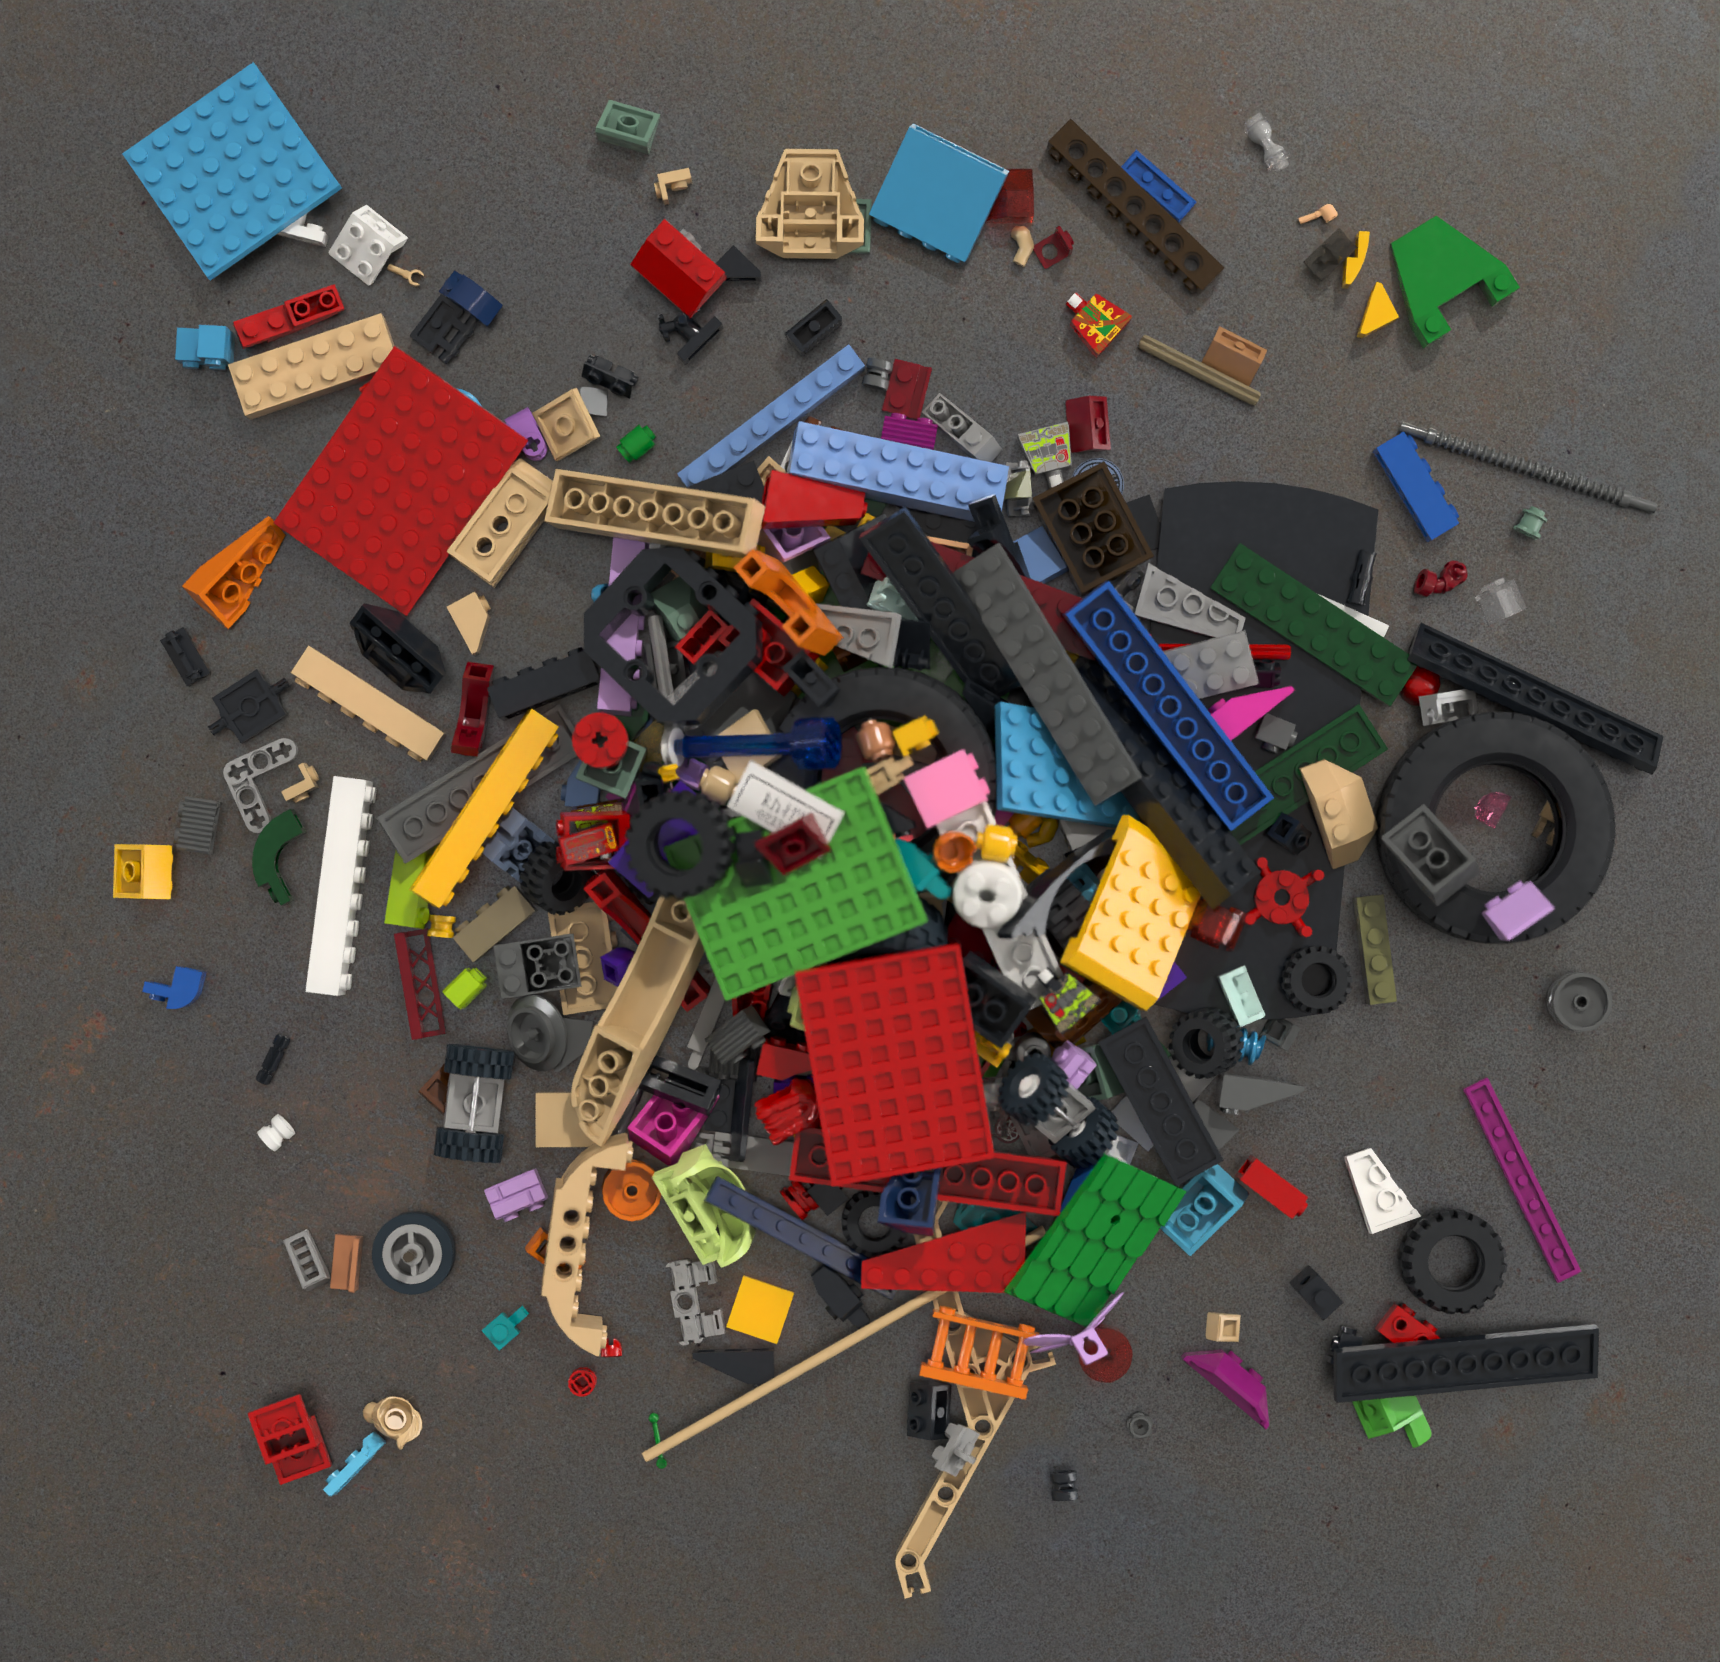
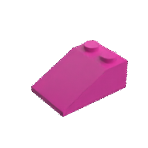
M1290 686L1231 698L1226 702L1222 698L1207 710L1227 737L1232 740L1295 690Z
M653 1095L627 1129L632 1142L667 1166L677 1164L682 1153L689 1149L708 1116ZM718 1095V1097H717V1099H716V1101H715V1103H714L712 1109L714 1108L715 1104L717 1103L718 1099L720 1098L719 1095Z

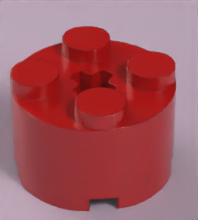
M598 712L585 716L576 724L573 731L572 744L576 755L586 765L596 769H608L616 766L624 758L629 747V737L625 727L616 717ZM602 734L604 738H608V741L604 742V747L602 748L598 744H594V740H597V735Z

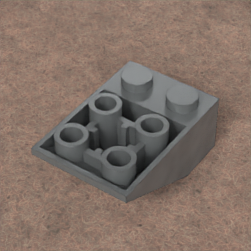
M574 933L493 946L501 999L582 987Z

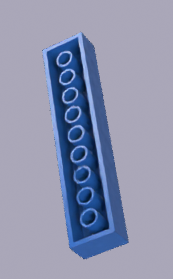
M1110 581L1102 583L1062 614L1149 730L1229 831L1235 829L1274 798Z

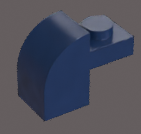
M455 270L439 290L440 293L485 326L490 324L503 306L481 286Z

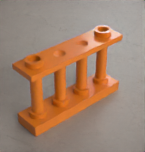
M940 1306L939 1310L933 1309L932 1316L940 1318L931 1359H928L927 1363L921 1362L919 1376L1026 1400L1028 1387L1023 1385L1021 1377L1028 1345H1025L1023 1341L1029 1337L1040 1335L1039 1332H1034L1035 1327L1019 1324V1328L959 1315L955 1314L956 1309L946 1306ZM950 1321L966 1324L958 1364L954 1365V1369L943 1367L944 1362H942ZM977 1327L993 1331L984 1371H981L980 1375L970 1373V1368H968ZM1003 1333L1019 1336L1011 1376L1007 1377V1381L996 1379L997 1374H995Z

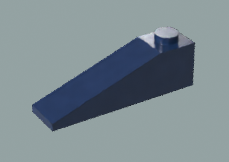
M941 1168L891 1176L881 1194L878 1223L905 1233L933 1236Z

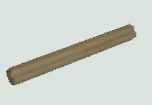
M1143 335L1138 344L1139 349L1252 406L1257 404L1261 396L1259 391L1148 335Z

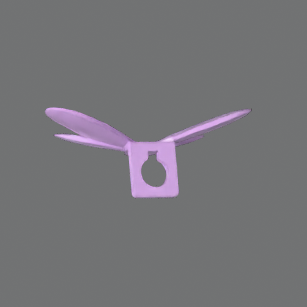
M1124 1292L1113 1298L1080 1334L1076 1336L1060 1334L1037 1335L1025 1339L1023 1343L1029 1346H1043L1030 1353L1044 1352L1069 1344L1071 1346L1074 1345L1086 1365L1105 1357L1108 1352L1094 1329L1118 1303ZM1085 1338L1097 1345L1098 1351L1096 1354L1089 1355L1084 1351L1083 1344Z

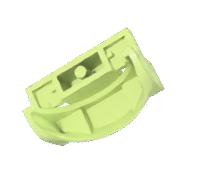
M704 1144L683 1152L677 1164L654 1172L652 1179L702 1265L717 1260L722 1268L735 1262L748 1251L756 1231L749 1224L704 1201L716 1176L745 1190L739 1178L724 1166L721 1161L714 1159L707 1145ZM717 1225H718V1228H719L720 1236H719V1234H718L717 1231H716Z

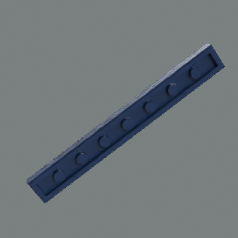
M718 1176L715 1177L704 1201L861 1284L862 1260L868 1259V1256L862 1253L859 1254L855 1249ZM870 1289L889 1300H893L897 1290Z

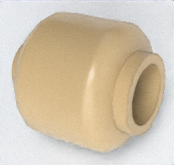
M713 766L710 770L705 769L698 789H701V794L707 796V800L715 801L719 805H725L731 799L738 785L735 783L734 774L720 766Z

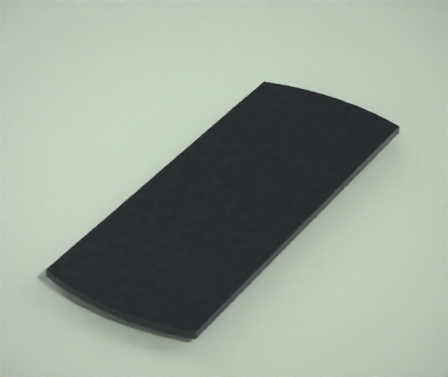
M1211 482L1164 489L1157 569L1175 577L1180 582L1245 617L1242 631H1246L1249 644L1290 645L1291 657L1288 660H1274L1275 663L1280 664L1282 670L1281 673H1275L1280 674V685H1275L1274 688L1255 687L1253 685L1200 698L1199 700L1206 709H1209L1222 698L1226 702L1231 698L1292 686L1295 691L1267 713L1296 725L1294 731L1298 732L1293 744L1294 746L1358 704L1360 705L1361 688L1209 588L1238 544L1241 543L1315 593L1369 616L1372 583H1369L1365 606L1351 604L1348 602L1353 584L1351 577L1352 573L1356 571L1360 549L1375 552L1379 509L1346 497L1310 488L1277 483ZM1151 621L1150 634H1152V638L1157 645L1193 644L1213 639L1212 637ZM1253 659V662H1259L1261 659ZM1261 717L1231 740L1253 771H1256L1291 748L1287 746L1286 750H1279L1278 753H1273L1262 748L1264 743L1253 739ZM1310 800L1288 814L1313 833L1309 838V846L1305 850L1300 851L1298 856L1283 848L1267 835L1273 824L1243 843L1241 847L1253 862L1257 858H1266L1268 861L1267 866L1271 872L1279 870L1290 871L1297 874L1300 878L1313 870H1322L1324 872L1322 880L1316 881L1307 887L1309 905L1301 916L1306 926L1311 927L1312 934L1309 937H1302L1298 934L1292 923L1275 924L1263 917L1257 919L1252 925L1243 923L1242 917L1256 908L1254 896L1258 882L1262 879L1260 873L1214 909L1210 907L1201 895L1174 960L1187 978L1153 1005L1185 1013H1191L1206 1007H1212V1009L1219 1008L1223 1010L1222 1014L1228 1012L1232 1015L1231 1019H1234L1217 976L1245 965L1265 1012V1016L1259 1020L1318 1015L1301 1011V1009L1293 1006L1292 1002L1286 998L1285 990L1282 989L1281 985L1283 983L1282 971L1286 967L1284 965L1286 961L1290 960L1293 953L1300 951L1304 947L1323 946L1337 951L1345 865L1336 869L1331 868ZM1288 823L1281 832L1280 836L1285 837V835L1291 828V826ZM1280 889L1274 894V900L1277 904L1284 905L1288 902L1289 895L1285 890ZM1312 964L1304 970L1302 986L1308 994L1321 996L1329 990L1332 976L1326 966Z

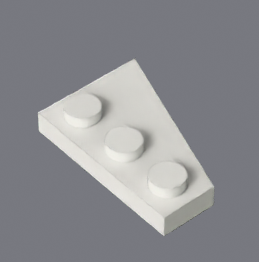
M1371 1148L1344 1156L1369 1234L1421 1217L1418 1211L1409 1203L1404 1192L1398 1188L1390 1177V1173Z

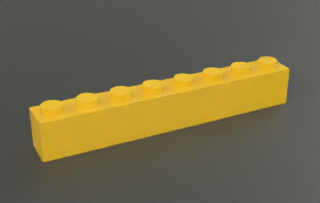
M533 709L526 711L409 889L411 892L435 908L448 905L454 896V892L451 890L457 882L461 884L469 873L467 869L468 864L472 859L476 861L484 850V847L481 846L486 837L491 838L498 829L499 824L496 823L501 814L505 816L514 804L511 801L516 791L519 793L523 791L529 781L526 776L531 769L535 771L544 758L541 756V753L546 746L550 748L558 737V734L555 733L558 729L557 725Z

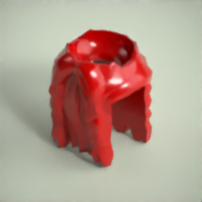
M794 1078L789 1086L754 1103V1106L757 1107L755 1115L757 1119L762 1120V1123L765 1124L764 1129L767 1130V1133L771 1134L769 1139L773 1145L781 1144L785 1139L800 1133L802 1130L821 1126L815 1087L811 1079Z

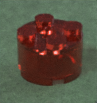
M1200 899L1197 902L1186 933L1192 931L1190 937L1217 949L1221 944L1227 946L1225 951L1233 952L1246 923L1244 919L1245 913L1234 907H1230L1228 910L1219 905L1212 909L1205 899Z
M1098 1325L1094 1330L1105 1348H1109L1110 1356L1108 1358L1103 1357L1088 1365L1083 1362L1078 1352L1077 1358L1087 1376L1099 1382L1112 1383L1124 1376L1129 1370L1132 1363V1348L1126 1336L1119 1329L1111 1325ZM1087 1338L1084 1339V1351L1089 1355L1096 1354L1098 1351L1097 1345L1092 1341H1088Z

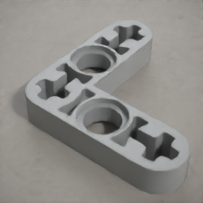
M278 739L230 761L224 767V778L247 828L254 833H261L264 827L271 821V816L254 778L283 766L297 757L298 746L291 739ZM283 743L286 746H291L290 756L286 757L283 754L276 756L275 758L278 762L274 764L273 756L268 750L272 748V752L276 753L282 749L281 744ZM258 754H264L268 758V764L264 769H258L254 765V758ZM248 759V765L254 773L250 775L249 770L240 773L241 778L239 780L236 777H231L232 767L235 765L237 768H243L247 766L244 760ZM246 789L252 790L255 795L254 801L248 805L242 803L240 799L242 791ZM258 804L261 808L255 810L259 817H265V821L262 822V828L252 825V822L255 820L253 812L247 814L246 809H252Z

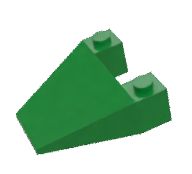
M1438 216L1431 218L1390 244L1409 326L1423 349L1451 331L1450 326L1438 309L1440 306L1478 284L1491 307L1514 294L1520 288L1506 264Z

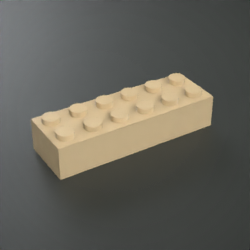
M380 313L228 364L244 414L251 420L371 380L394 347V343L386 319Z

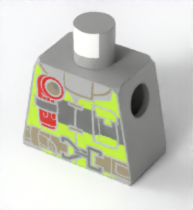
M1068 422L1018 434V443L1026 461H1029V466L1032 467L1030 470L1033 476L1046 475L1049 489L1064 482L1061 470L1069 469L1072 465Z

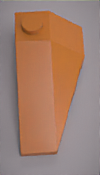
M269 516L200 566L182 585L199 606L227 629L247 610L250 604L248 599L255 586L259 587L262 581L260 576L264 568L272 562L285 537L283 531L273 523V519Z

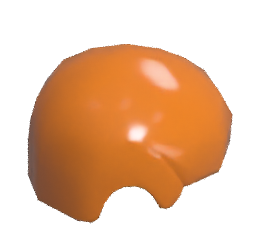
M948 831L936 840L933 848V860L941 870L948 873L961 872L968 865L972 864L973 854L977 851V847L971 837L959 831Z

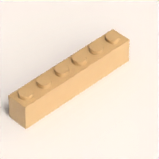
M308 646L291 672L297 676L295 682L306 689H309L310 686L314 687L319 691L317 696L329 704L333 700L342 705L340 708L341 712L352 719L355 715L365 720L362 724L374 733L379 729L387 735L385 737L386 741L397 748L400 744L410 749L407 754L419 762L423 758L430 761L447 735L313 647Z

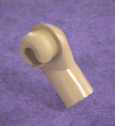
M1015 226L1011 230V237L1017 241L1019 249L1013 262L1025 267L1034 249V242L1028 228L1025 226Z

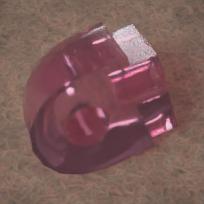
M1492 792L1483 796L1474 808L1476 811L1474 817L1495 829L1512 797L1500 792Z

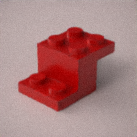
M301 1394L247 1413L265 1465L273 1464L280 1485L332 1466L315 1415L308 1416Z

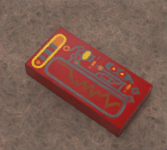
M611 823L558 838L566 866L619 850Z

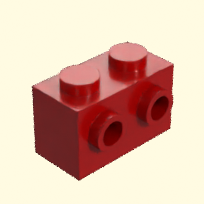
M1393 1303L1375 1327L1377 1331L1393 1343L1441 1339L1435 1334L1438 1330L1426 1320L1420 1323L1414 1318L1416 1312L1404 1303L1401 1307Z

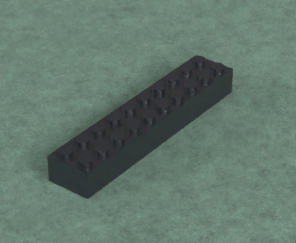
M1088 661L1079 667L1077 671L1142 778L1120 790V792L1210 907L1214 909L1261 873V871L1096 661Z

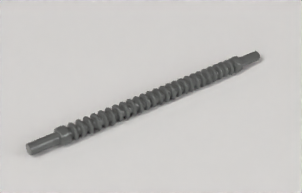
M1401 422L1399 432H1405L1407 435L1423 439L1425 444L1433 445L1435 443L1437 447L1442 445L1444 450L1451 448V452L1458 450V454L1464 452L1466 457L1469 455H1473V459L1479 457L1481 462L1486 459L1488 464L1495 462V466L1501 464L1503 469L1508 466L1510 471L1516 469L1517 473L1523 471L1525 476L1530 473L1532 478L1538 476L1539 480L1545 478L1547 483L1551 480L1554 485L1560 483L1561 487L1567 485L1569 490L1573 487L1575 492L1582 490L1583 494L1589 492L1591 497L1595 494L1597 499L1604 497V501L1610 499L1612 504L1618 502L1619 506L1625 508L1631 506L1653 514L1657 508V503L1633 496L1630 491L1623 490L1620 492L1619 488L1613 490L1611 485L1607 488L1604 483L1598 485L1597 481L1591 483L1589 478L1583 480L1582 476L1576 478L1575 474L1569 476L1567 471L1561 473L1560 469L1554 471L1553 467L1547 469L1546 464L1539 466V462L1532 464V460L1526 462L1524 457L1521 459H1517V455L1510 457V453L1504 455L1502 450L1499 452H1495V448L1489 450L1487 445L1482 448L1480 443L1477 445H1473V441L1467 443L1465 438L1460 441L1458 436L1452 438L1451 434L1445 436L1443 431L1439 434L1437 429L1431 427L1427 430Z

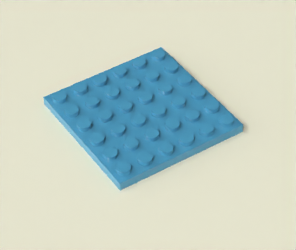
M254 62L122 153L210 281L342 189Z

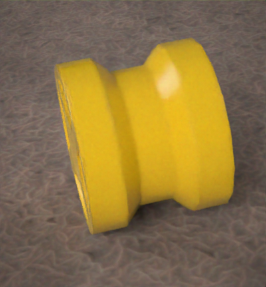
M429 914L431 928L428 930L427 936L454 937L452 926L456 922V917Z

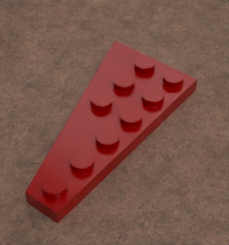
M1026 1212L862 1260L861 1289L1004 1293L1005 1288L1025 1262Z

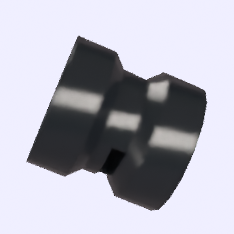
M1076 1470L1050 1472V1481L1054 1487L1051 1491L1053 1501L1078 1499V1489L1075 1488V1481L1077 1480Z

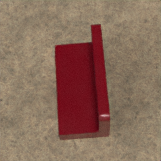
M1089 395L1066 400V418L1069 425L1071 453L1111 450L1107 397Z

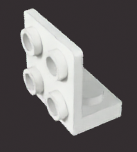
M365 205L352 212L329 250V255L364 283L371 285L390 254L404 246L408 237L368 205Z

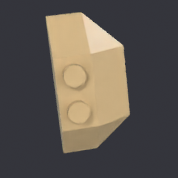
M1325 759L1299 768L1331 868L1336 869L1359 860L1378 829L1362 777Z

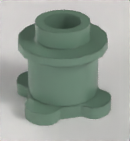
M1530 506L1529 510L1523 509L1524 515L1520 523L1514 525L1513 530L1533 540H1537L1541 537L1539 531L1543 523L1547 522V519L1544 517V511Z

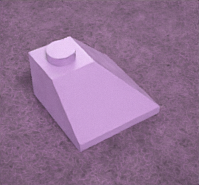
M822 526L760 529L757 543L765 547V554L781 562H786L829 542L830 536Z

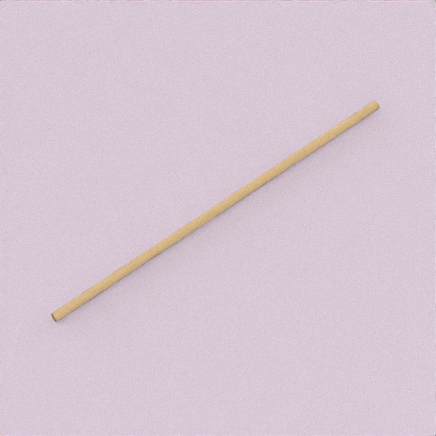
M1043 1226L1026 1234L1025 1247L1043 1238L1046 1234ZM926 1291L642 1452L645 1461L649 1462L948 1291Z

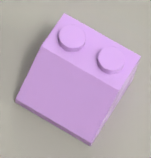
M1520 880L1507 889L1509 894L1502 899L1496 896L1485 904L1487 909L1481 912V914L1500 940L1509 941L1554 910V907L1532 882L1522 883Z

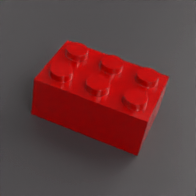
M753 598L749 604L759 612L755 617L762 622L763 661L754 671L785 697L795 683L782 667L802 649L814 662L820 655L799 647L782 627L784 624ZM730 625L718 640L728 647L740 632Z

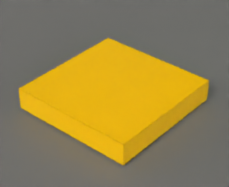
M743 1275L726 1327L777 1344L794 1292Z

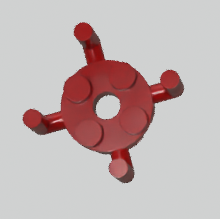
M1263 857L1257 858L1254 863L1261 871L1262 879L1258 882L1255 890L1254 903L1256 908L1242 917L1243 923L1252 925L1260 917L1275 924L1292 923L1300 936L1309 937L1312 934V929L1306 926L1301 918L1309 905L1307 887L1316 881L1322 880L1324 872L1322 870H1313L1302 878L1293 872L1285 870L1271 872L1267 866V859ZM1280 889L1285 890L1289 895V900L1284 905H1279L1274 900V894Z

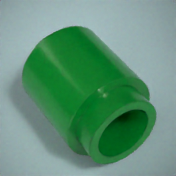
M638 424L619 440L621 443L616 448L630 463L634 459L637 461L656 445L653 440L657 437L647 425L642 428Z

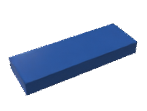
M1135 150L1121 166L1178 223L1196 204V201L1138 150Z

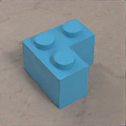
M199 325V329L177 328L175 360L183 364V368L199 369V365H207L211 370L223 371L226 370L228 364L234 363L235 334L226 326Z

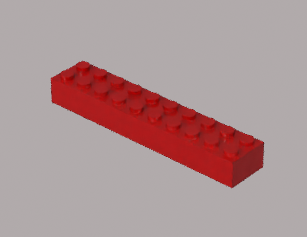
M822 1127L808 1128L795 1134L789 1180L832 1186ZM994 1150L995 1158L941 1167L937 1200L1053 1216L1060 1215L1067 1163L1063 1159ZM891 1176L837 1185L836 1187L882 1193Z

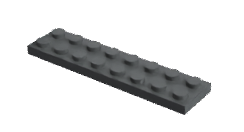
M560 704L541 714L558 726L555 732L558 734V737L550 748L546 746L541 753V756L544 758L535 771L531 769L526 776L529 781L525 788L577 756L572 744L575 728ZM512 733L480 752L478 757L470 758L376 817L405 864L442 841Z

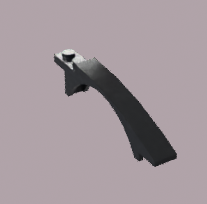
M996 495L970 502L968 507L977 527V531L967 539L970 547L982 554L1000 543L1018 574L1030 578L1018 541L1013 542Z
M1140 819V822L1143 825L1147 826L1142 819ZM1107 829L1072 852L1040 880L1021 902L1015 916L1006 924H1003L997 933L998 938L1014 939L1021 934L1027 937L1033 934V931L1036 937L1045 934L1051 903L1063 881L1084 862L1102 855L1111 856L1117 843L1112 840L1116 829Z

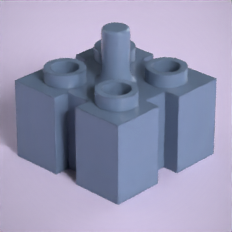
M512 807L497 822L501 827L498 828L491 838L486 837L481 846L484 847L482 853L489 860L521 883L523 880L520 879V873L524 872V868H522L523 863H527L529 860L527 856L530 853L534 854L536 852L535 848L539 845L544 847L545 843L549 841L554 844L555 840Z

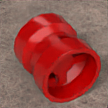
M579 1367L570 1375L568 1387L574 1395L585 1397L594 1390L597 1376L591 1368Z

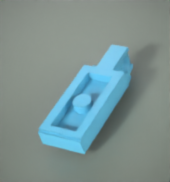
M376 1431L364 1438L361 1451L355 1450L345 1460L347 1463L346 1467L341 1472L338 1469L335 1470L326 1479L328 1485L323 1490L329 1496L337 1495L386 1444V1441Z

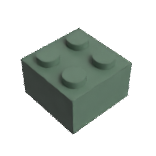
M602 734L597 735V740H594V744H598L602 748L604 747V742L608 741V738H604ZM629 741V747L624 758L616 766L608 769H596L582 761L576 779L628 800L648 749Z

